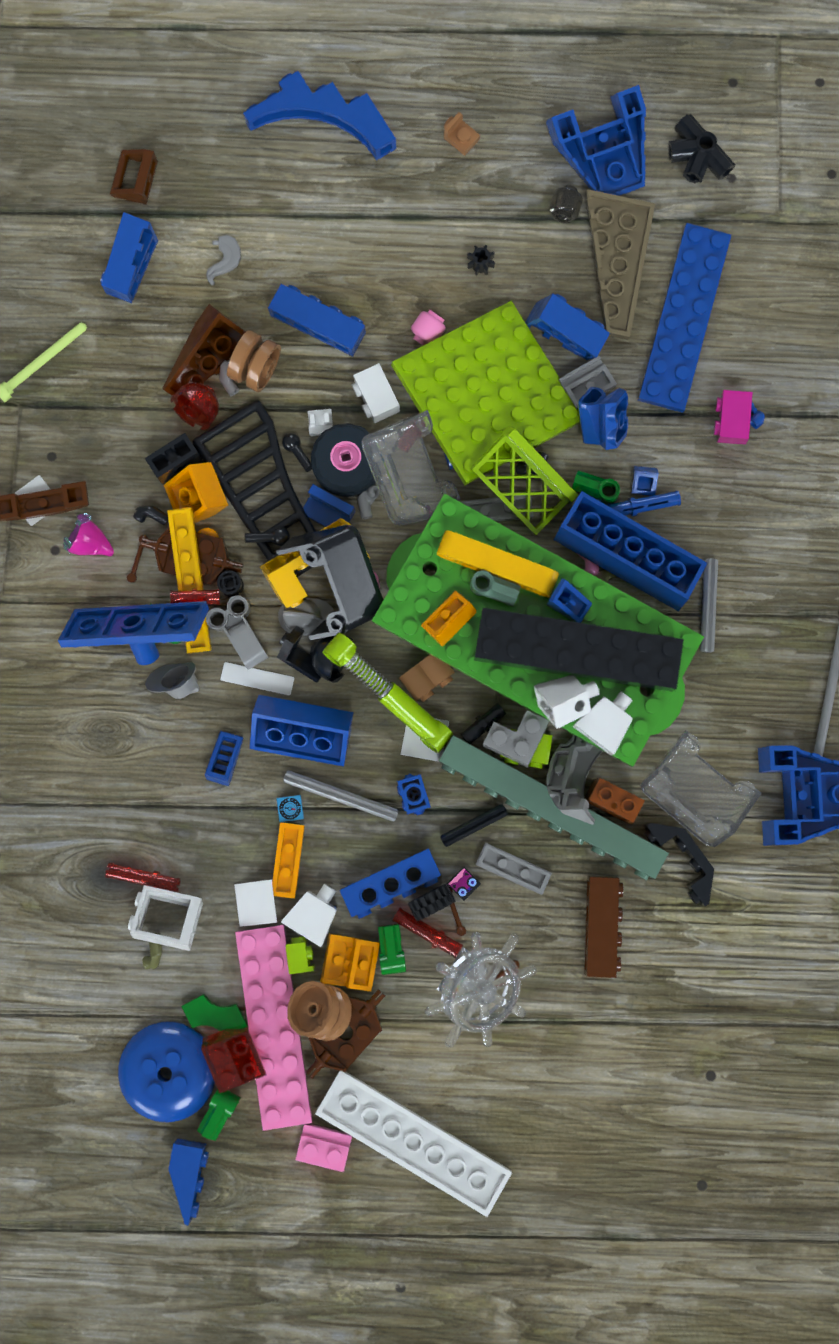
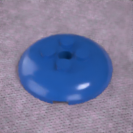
M173 1021L154 1023L135 1034L125 1046L118 1066L119 1085L128 1104L143 1117L158 1122L180 1121L196 1113L209 1099L217 1078L216 1058L205 1037L200 1032L186 1026V1024ZM162 1067H167L171 1070L172 1077L170 1079H166L160 1074Z

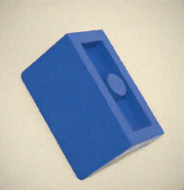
M312 484L308 491L310 497L303 507L308 518L324 527L340 518L349 523L356 512L354 506Z

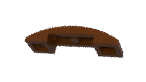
M86 482L61 485L62 488L22 495L15 493L1 495L0 521L50 516L86 507L89 505Z

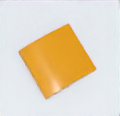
M329 933L320 982L371 992L380 942Z

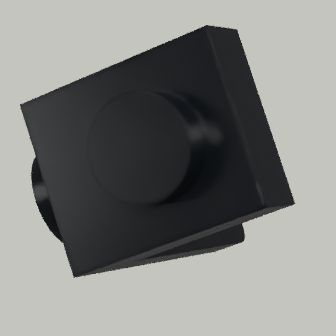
M296 626L291 633L286 632L281 638L279 644L282 647L277 658L318 683L322 677L314 671L311 655L297 647L304 630Z

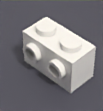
M379 363L353 375L355 383L352 384V388L357 398L362 397L365 403L362 405L363 411L367 418H372L374 424L400 412V405Z

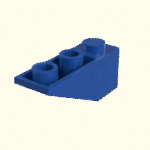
M177 1138L173 1143L169 1173L184 1224L189 1226L191 1220L197 1218L200 1203L196 1202L197 1192H202L204 1177H200L202 1167L206 1168L209 1152H205V1143Z

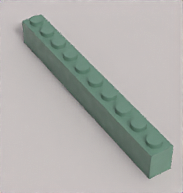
M452 736L439 760L443 764L441 769L452 775L455 772L464 775L462 780L474 787L477 783L486 787L484 792L490 796L497 798L500 795L506 798L505 804L516 810L519 807L528 810L526 815L538 822L541 818L550 822L549 828L558 833H561L562 830L570 833L569 839L580 845L584 842L592 845L591 851L602 857L605 854L614 857L612 862L624 869L627 865L636 869L634 874L646 881L649 877L656 879L669 854L589 809L588 811L595 819L594 825L563 814L555 806L548 793L547 786L455 736Z

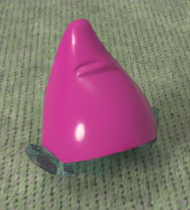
M87 513L76 515L78 518L75 522L76 527L69 537H64L63 548L75 555L112 556L114 554L113 547L103 531L91 521V515Z

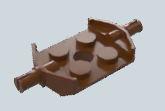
M170 527L158 540L142 536L141 541L143 542H140L139 546L153 549L159 571L176 576ZM196 532L202 581L204 584L213 585L218 580L219 575L228 570L242 573L240 568H243L244 564L228 559L227 548L223 538Z
M377 989L374 995L367 1000L348 996L352 1008L349 1027L353 1030V1036L350 1039H343L339 1036L335 1040L323 1041L309 1037L315 1055V1062L305 1071L307 1075L311 1073L310 1077L313 1079L324 1067L346 1072L379 1032L382 1031V1026L375 1010L376 1006L386 997L384 993L379 996L381 990Z

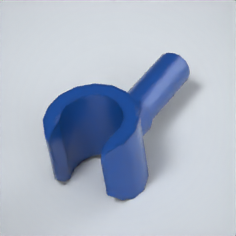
M752 402L750 425L757 429L763 424L765 415L763 412L758 411Z

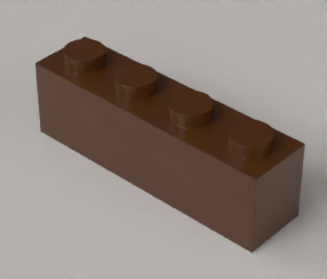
M587 876L584 975L587 977L617 978V972L621 971V957H617V947L622 945V933L618 932V922H622L623 917L622 907H619V897H623V883H619V878Z

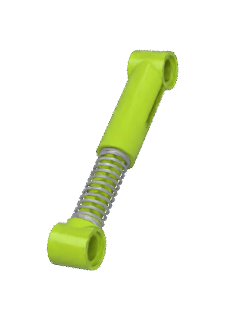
M338 632L322 651L323 654L335 665L347 667V669H350V672H353V675H356V678H359L360 681L363 680L362 683H366V686H369V689H372V692L378 695L379 702L416 733L428 748L439 753L454 735L453 732L442 722L434 719L394 682L390 683V681L387 682V679H384L381 673L374 670L371 664L368 665V662H365V659L359 656L356 652V645L345 635Z

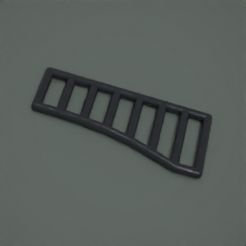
M255 400L193 439V445L205 463H212L224 494L249 533H261L254 521L288 500L295 513L263 533L273 532L278 527L287 529L300 521L306 531L305 534L316 532L293 489L286 471L274 422L259 400ZM254 412L258 414L263 422L262 424L212 455L209 453L204 445L206 442ZM267 432L270 443L269 447L223 475L216 463ZM273 455L276 470L236 494L229 482ZM280 478L284 492L251 513H248L241 502ZM256 542L267 561L278 556L277 552L274 553L267 542ZM308 566L300 571L296 569L294 573L296 577H299L313 567Z

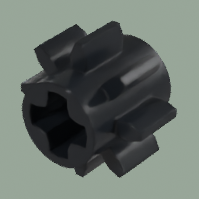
M475 245L474 252L467 253V259L470 260L467 268H473L476 276L478 273L488 275V268L495 267V262L492 260L495 253L489 252L487 245L480 248Z

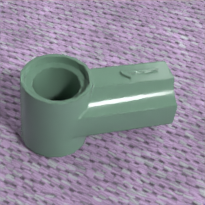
M483 570L475 573L469 584L470 590L475 595L485 596L512 607L515 604L521 587ZM478 577L485 578L488 582V587L486 589H479L475 584V579Z

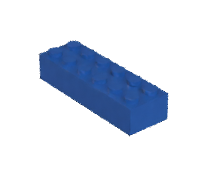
M583 491L579 494L553 539L678 612L689 599L707 565V562Z

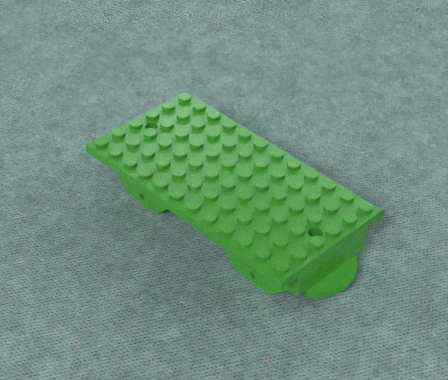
M444 493L423 532L413 535L402 542L392 554L387 567L386 577L389 591L372 622L549 720L538 707L534 685L567 677L568 675L474 661L482 608H489L559 620H572L548 607L546 604L550 598L520 588L513 607L485 596L475 595L470 590L469 584L477 571L443 559L436 554L444 532L448 530L557 571L559 577L553 592L561 579H565L592 603L581 623L684 639L677 689L672 692L645 688L647 690L646 697L641 694L640 687L575 677L582 685L595 681L597 684L599 695L589 699L591 708L603 697L613 702L620 692L632 699V702L624 712L633 719L617 751L611 756L633 767L649 737L659 734L670 727L680 714L685 700V684L682 677L704 636ZM429 569L434 570L436 572L432 576L424 574V572ZM478 577L475 579V584L479 589H486L488 587V582L485 578ZM456 590L473 605L477 612L444 646H441L421 627V624ZM580 718L561 727L604 751L573 727Z

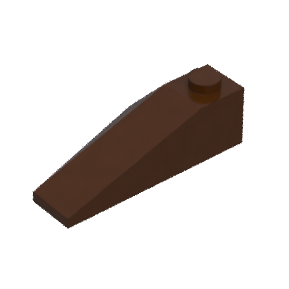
M209 304L195 323L162 389L179 401H184L201 388L204 382L212 375L220 373V365L224 361L230 360L238 341L246 331Z

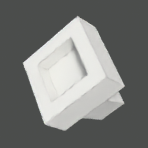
M331 409L308 411L310 436H320L322 432L333 426Z

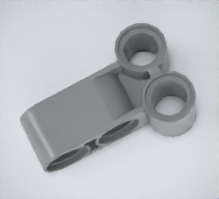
M233 596L227 603L226 611L220 608L211 609L206 615V622L215 631H225L245 667L249 670L269 657L246 620V617L251 612L249 602L242 596ZM243 602L245 604L244 611L239 614L234 613V604ZM216 614L224 616V622L219 626H215L212 623V619Z

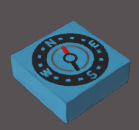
M301 795L276 798L279 822L304 819Z

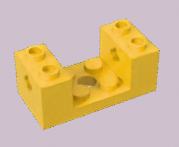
M340 518L321 530L351 524ZM299 551L278 555L260 566L277 598L286 608H294L304 601L303 598L308 596L294 573L296 569L300 571L309 566L303 561Z

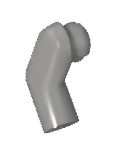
M228 360L220 365L219 380L231 397L240 390L235 382L227 376L230 361Z

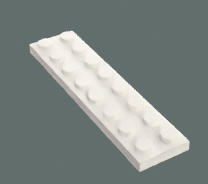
M339 1071L315 1113L317 1116L488 1217L512 1174V1170L347 1072Z

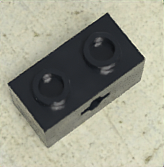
M186 433L144 458L162 485L188 465L196 464L202 460Z

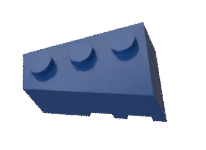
M123 212L106 270L101 276V286L106 294L129 303L133 302L158 243L156 234L149 221Z
M551 294L536 302L525 321L529 329L531 326H534L544 332L542 335L548 340L551 336L563 343V348L587 361L598 356L610 335L604 329L603 324L595 320L592 321L585 316L586 313L577 307L573 308L566 303L567 300L563 296L558 294Z

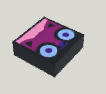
M464 866L447 882L449 887L463 901L481 885Z

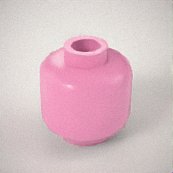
M431 310L428 312L422 311L411 326V331L415 334L413 339L424 346L441 337L446 329L443 324L445 320Z

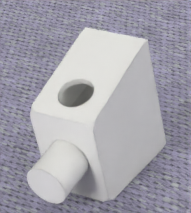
M567 676L534 685L538 707L556 729L588 714L591 711L589 699L599 695V689L595 681L582 685L575 676Z
M622 692L617 695L613 702L603 697L573 727L609 755H614L633 719L624 712L632 702V699Z
M323 884L317 895L307 891L283 918L281 923L321 947L325 942L338 909L330 904L336 890Z

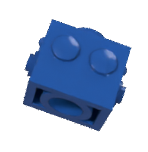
M408 774L405 775L403 780L397 781V791L402 796V807L407 812V815L411 813L420 815L423 814L424 809L431 808L421 774L416 776Z

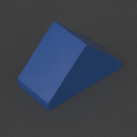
M561 579L546 605L573 622L581 623L592 603L568 581Z

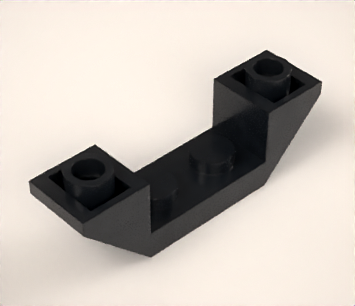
M646 823L644 827L647 831L644 834L652 844L656 843L658 846H662L674 836L676 837L674 843L682 853L686 851L691 858L688 861L696 873H702L686 885L690 890L687 894L696 905L699 903L702 906H707L710 902L714 868L684 828Z

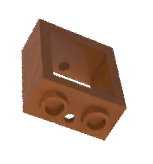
M602 778L593 779L584 797L590 805L625 823L635 822L645 801Z

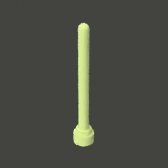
M81 322L8 382L0 383V398L4 403L12 397L11 394L14 393L13 389L86 331V324Z

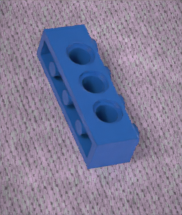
M428 848L340 889V893L351 917L357 915L360 919L372 913L370 908L377 905L384 908L394 903L393 898L400 894L405 898L416 893L415 887L424 884L426 888L439 882L437 877L441 876ZM416 867L420 870L421 877L417 881L408 879L407 870L409 868ZM395 878L399 883L398 889L388 891L385 888L386 879ZM366 888L375 890L376 899L374 901L368 902L363 898V891Z

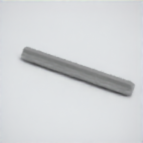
M289 770L286 771L283 779L284 783L390 821H395L399 813L397 809Z

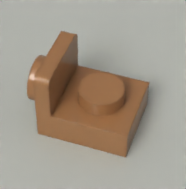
M460 112L455 117L451 116L444 124V139L464 156L480 140V134L463 121V114Z

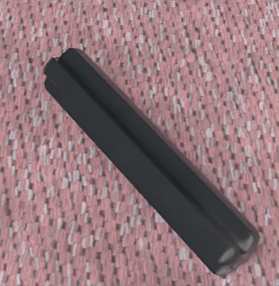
M500 804L442 834L440 839L444 846L448 847L508 815L505 806Z

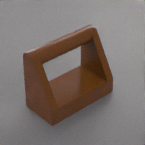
M147 149L121 150L110 191L112 197L147 205L158 163L154 151ZM128 161L141 162L135 187L121 189Z

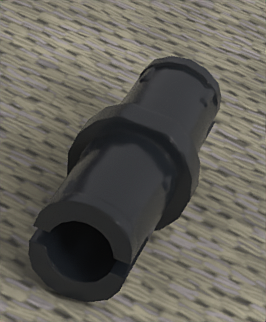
M497 703L482 716H477L475 718L476 721L462 732L461 736L468 744H471L483 733H488L493 722H498L506 715V712Z

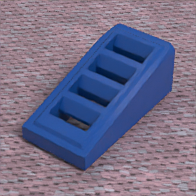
M220 731L205 772V777L208 781L225 786L230 785L243 743V737ZM223 741L233 743L235 747L222 745ZM220 750L232 753L231 757L220 754ZM217 760L227 762L229 764L228 766H224L218 764ZM214 770L225 772V775L215 773Z

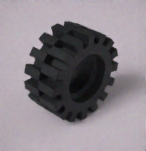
M446 883L409 902L408 905L416 921H419L444 909L456 900Z

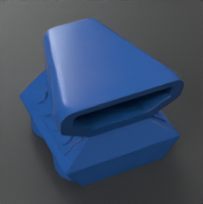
M590 387L578 400L583 443L601 445L605 450L618 448L626 438L628 431V395L626 390L618 388L606 396L602 389Z

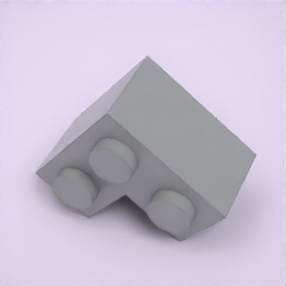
M527 710L517 732L493 722L483 746L528 768L546 731L549 720Z

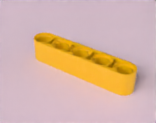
M448 530L444 532L436 553L443 559L477 572L487 571L493 576L520 585L522 589L548 598L551 597L559 577V573L553 569Z

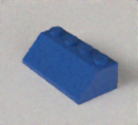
M258 695L252 712L250 749L344 767L354 712Z

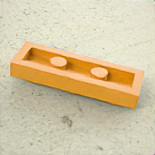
M280 822L272 880L274 896L296 898L305 825Z

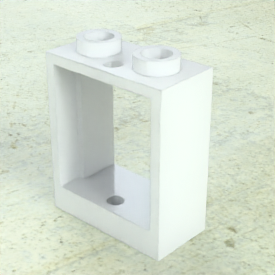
M144 885L142 892H138L136 896L135 916L131 915L128 923V930H131L132 938L190 951L203 906L202 899ZM150 899L189 907L180 939L141 931Z

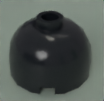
M335 636L320 638L318 642L313 643L310 649L311 663L314 671L320 677L332 683L338 682L345 675L341 673L344 666L339 667L335 665L322 652Z

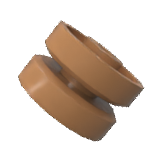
M248 330L238 341L230 358L227 369L228 378L237 383H242L246 380L248 388L261 392L269 382L277 366L281 353L280 344L272 340L263 342L261 335Z
M316 981L304 982L295 989L290 997L287 1007L288 1021L291 1028L299 1035L323 1041L335 1040L349 1026L352 1016L351 1002L348 995L341 988Z

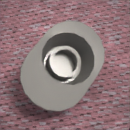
M305 597L303 598L304 601L294 608H286L282 604L278 612V620L281 627L291 633L298 626L304 630L303 636H309L334 611L327 602Z
M192 662L162 666L148 676L145 682L146 689L155 693L166 692L175 699H182L189 694L196 693L200 689L195 675L196 666Z

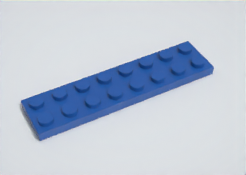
M686 223L638 401L681 413L685 411L731 234Z

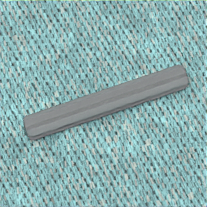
M714 558L705 560L707 565L704 569L701 635L704 638L701 642L700 650L705 653L713 652L715 645L718 560Z

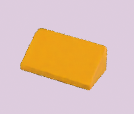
M455 590L421 624V627L441 646H444L477 611L467 599Z

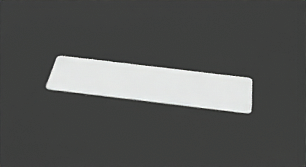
M225 662L220 680L291 695L294 677L255 668L248 670L245 666Z

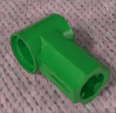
M579 470L572 486L576 493L580 494L583 491L607 505L616 502L620 493V486L614 479H603ZM605 487H611L614 489L615 494L608 497L603 494L602 490Z
M399 924L379 926L381 974L388 975L406 972Z
M219 1086L208 1105L210 1108L202 1119L197 1131L203 1137L216 1141L228 1117L232 1116L241 1097Z

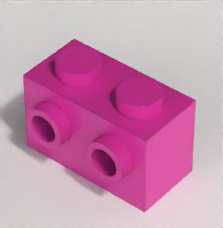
M723 390L721 398L717 397L715 411L719 412V421L715 420L714 435H718L717 443L746 445L749 440L753 392Z

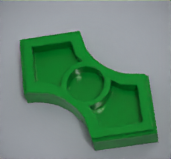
M202 994L181 1006L192 1029L197 1026H211L218 1029L225 1038H228L248 1027L238 1004L219 1006L212 1003L205 994Z

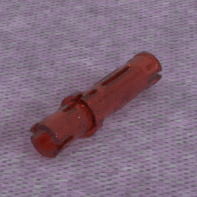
M111 862L107 865L109 870L105 872L106 878L172 892H178L179 888L177 886H180L181 882L180 878L161 875L159 871L152 873Z
M401 907L392 920L431 943V947L435 949L438 947L453 956V958L457 957L463 944L445 935V931H438L422 920L416 921L413 915Z

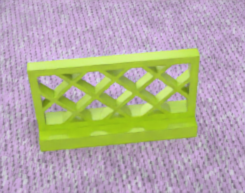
M508 426L502 432L503 435L470 469L534 535H537L569 501L573 502L579 495L515 428ZM504 443L511 448L510 458H498V449ZM515 461H524L527 464L526 475H514ZM485 462H494V475L484 476L479 469ZM498 462H510V475H498ZM526 478V492H514V479ZM531 478H540L542 480V491H530ZM498 479H510V492H500L498 490ZM555 494L561 500L554 508H546L547 495ZM526 495V508L516 509L514 506V496ZM530 495H542V508H530ZM530 512H542L541 521L534 527L530 523Z

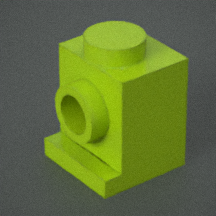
M304 936L291 938V942L285 945L289 975L314 971L316 969L315 964H310V960H313L312 945H307V940Z

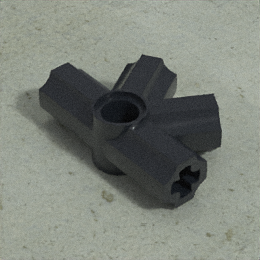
M692 114L685 115L675 125V131L682 139L669 141V160L671 163L688 161L683 173V177L687 181L701 183L707 168L710 169L718 180L724 179L735 168L736 164L717 144L716 136L712 132L706 131ZM701 145H706L709 149L702 148Z

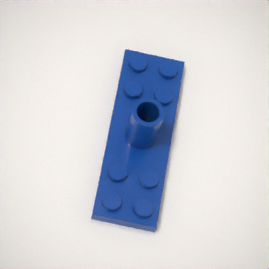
M206 601L74 609L58 642L61 648L129 644L139 665H149L155 662L160 655L155 643L195 641L209 607Z

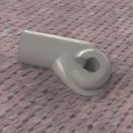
M372 485L357 498L362 520L373 517L371 504L380 495V489L377 485Z

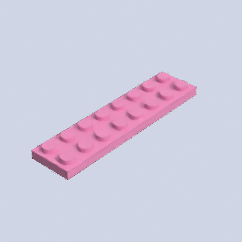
M285 925L237 931L235 935L263 1131L312 1123L301 1036L291 1028L287 1016V1007L290 997L294 992L292 974L289 975Z

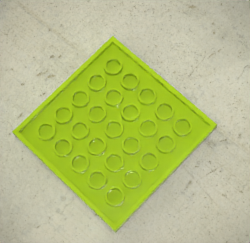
M512 301L392 361L391 364L464 486L479 478L470 468L503 435L502 432L508 426L515 428L535 448L580 423L579 408H575L559 382L558 374ZM506 443L498 449V458H510L511 448ZM485 462L479 471L483 475L493 471L494 462ZM498 462V467L506 464L507 462Z

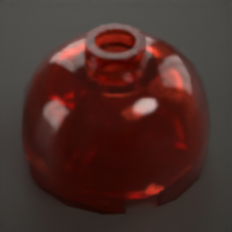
M196 382L182 385L170 399L171 403L174 401L176 405L173 408L175 413L192 427L195 426V423L202 426L200 430L208 429L219 413L218 399L214 390L208 385Z

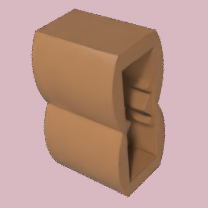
M429 655L400 676L399 679L416 702L420 699L422 702H425L434 695L432 691L439 685L443 688L454 680L452 675L455 672L450 665Z

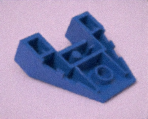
M639 85L618 92L610 97L617 120L580 133L574 110L546 120L553 145L590 190L620 196L645 186L644 141L646 140V132H644L646 107Z
M766 746L758 748L759 773L782 772L785 820L762 821L763 846L801 844L814 837H819L827 832L839 829V761L801 750L795 746Z

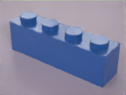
M280 284L268 307L271 317L352 357L366 334L365 325L361 319L355 316L348 317L342 314L343 312L339 308L332 305L328 307L322 304L321 300L315 296L309 295L307 297L292 285L287 287Z

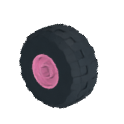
M350 423L337 424L326 429L316 439L311 451V466L314 476L325 490L340 497H354L367 491L369 487L376 483L382 469V452L375 437L365 428Z

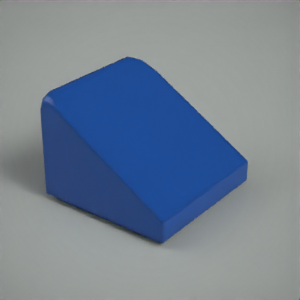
M634 466L631 494L655 495L659 475L658 469Z

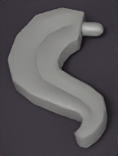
M228 235L220 236L219 240L212 242L213 245H219V250L223 253L224 258L207 270L206 277L211 285L215 284L213 279L216 276L231 272L238 266L241 260V250L236 239Z

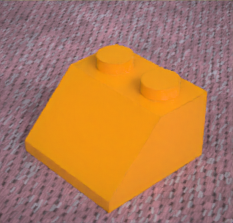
M211 462L190 464L164 484L172 508L192 507L195 523L216 515L228 506Z

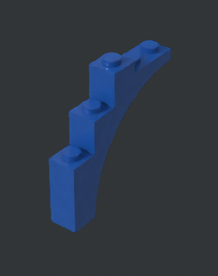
M299 71L285 75L278 82L280 92L270 94L266 100L259 104L251 105L243 113L245 123L250 131L265 124L284 119H310L337 126L353 135L366 146L376 160L396 150L395 136L367 93L354 97L346 104L333 82L328 85H321L312 93Z

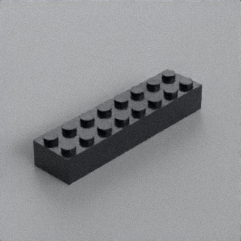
M482 608L474 661L672 692L677 689L684 639Z

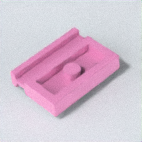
M304 1124L296 1161L344 1172L352 1136L346 1132L313 1124Z

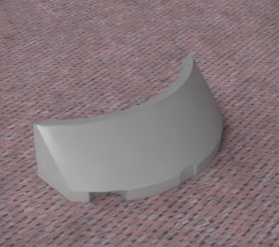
M573 734L566 744L561 743L551 758L547 773V790L555 806L563 814L594 825L595 819L588 811L589 802L584 799V788L587 775L593 763L603 751Z

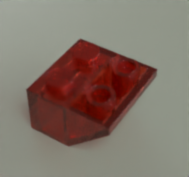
M225 1029L203 1038L201 1050L219 1093L267 1075L249 1029Z

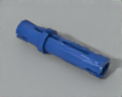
M676 490L639 499L632 497L628 498V501L608 504V506L625 516L631 515L633 517L641 512L681 505V497L679 491Z

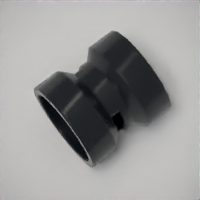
M225 571L219 575L217 586L225 596L231 598L242 593L244 583L236 572Z

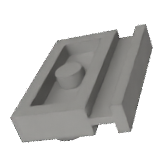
M600 356L559 379L576 409L578 408V400L590 387L600 388L606 393L617 385L606 365L601 361Z

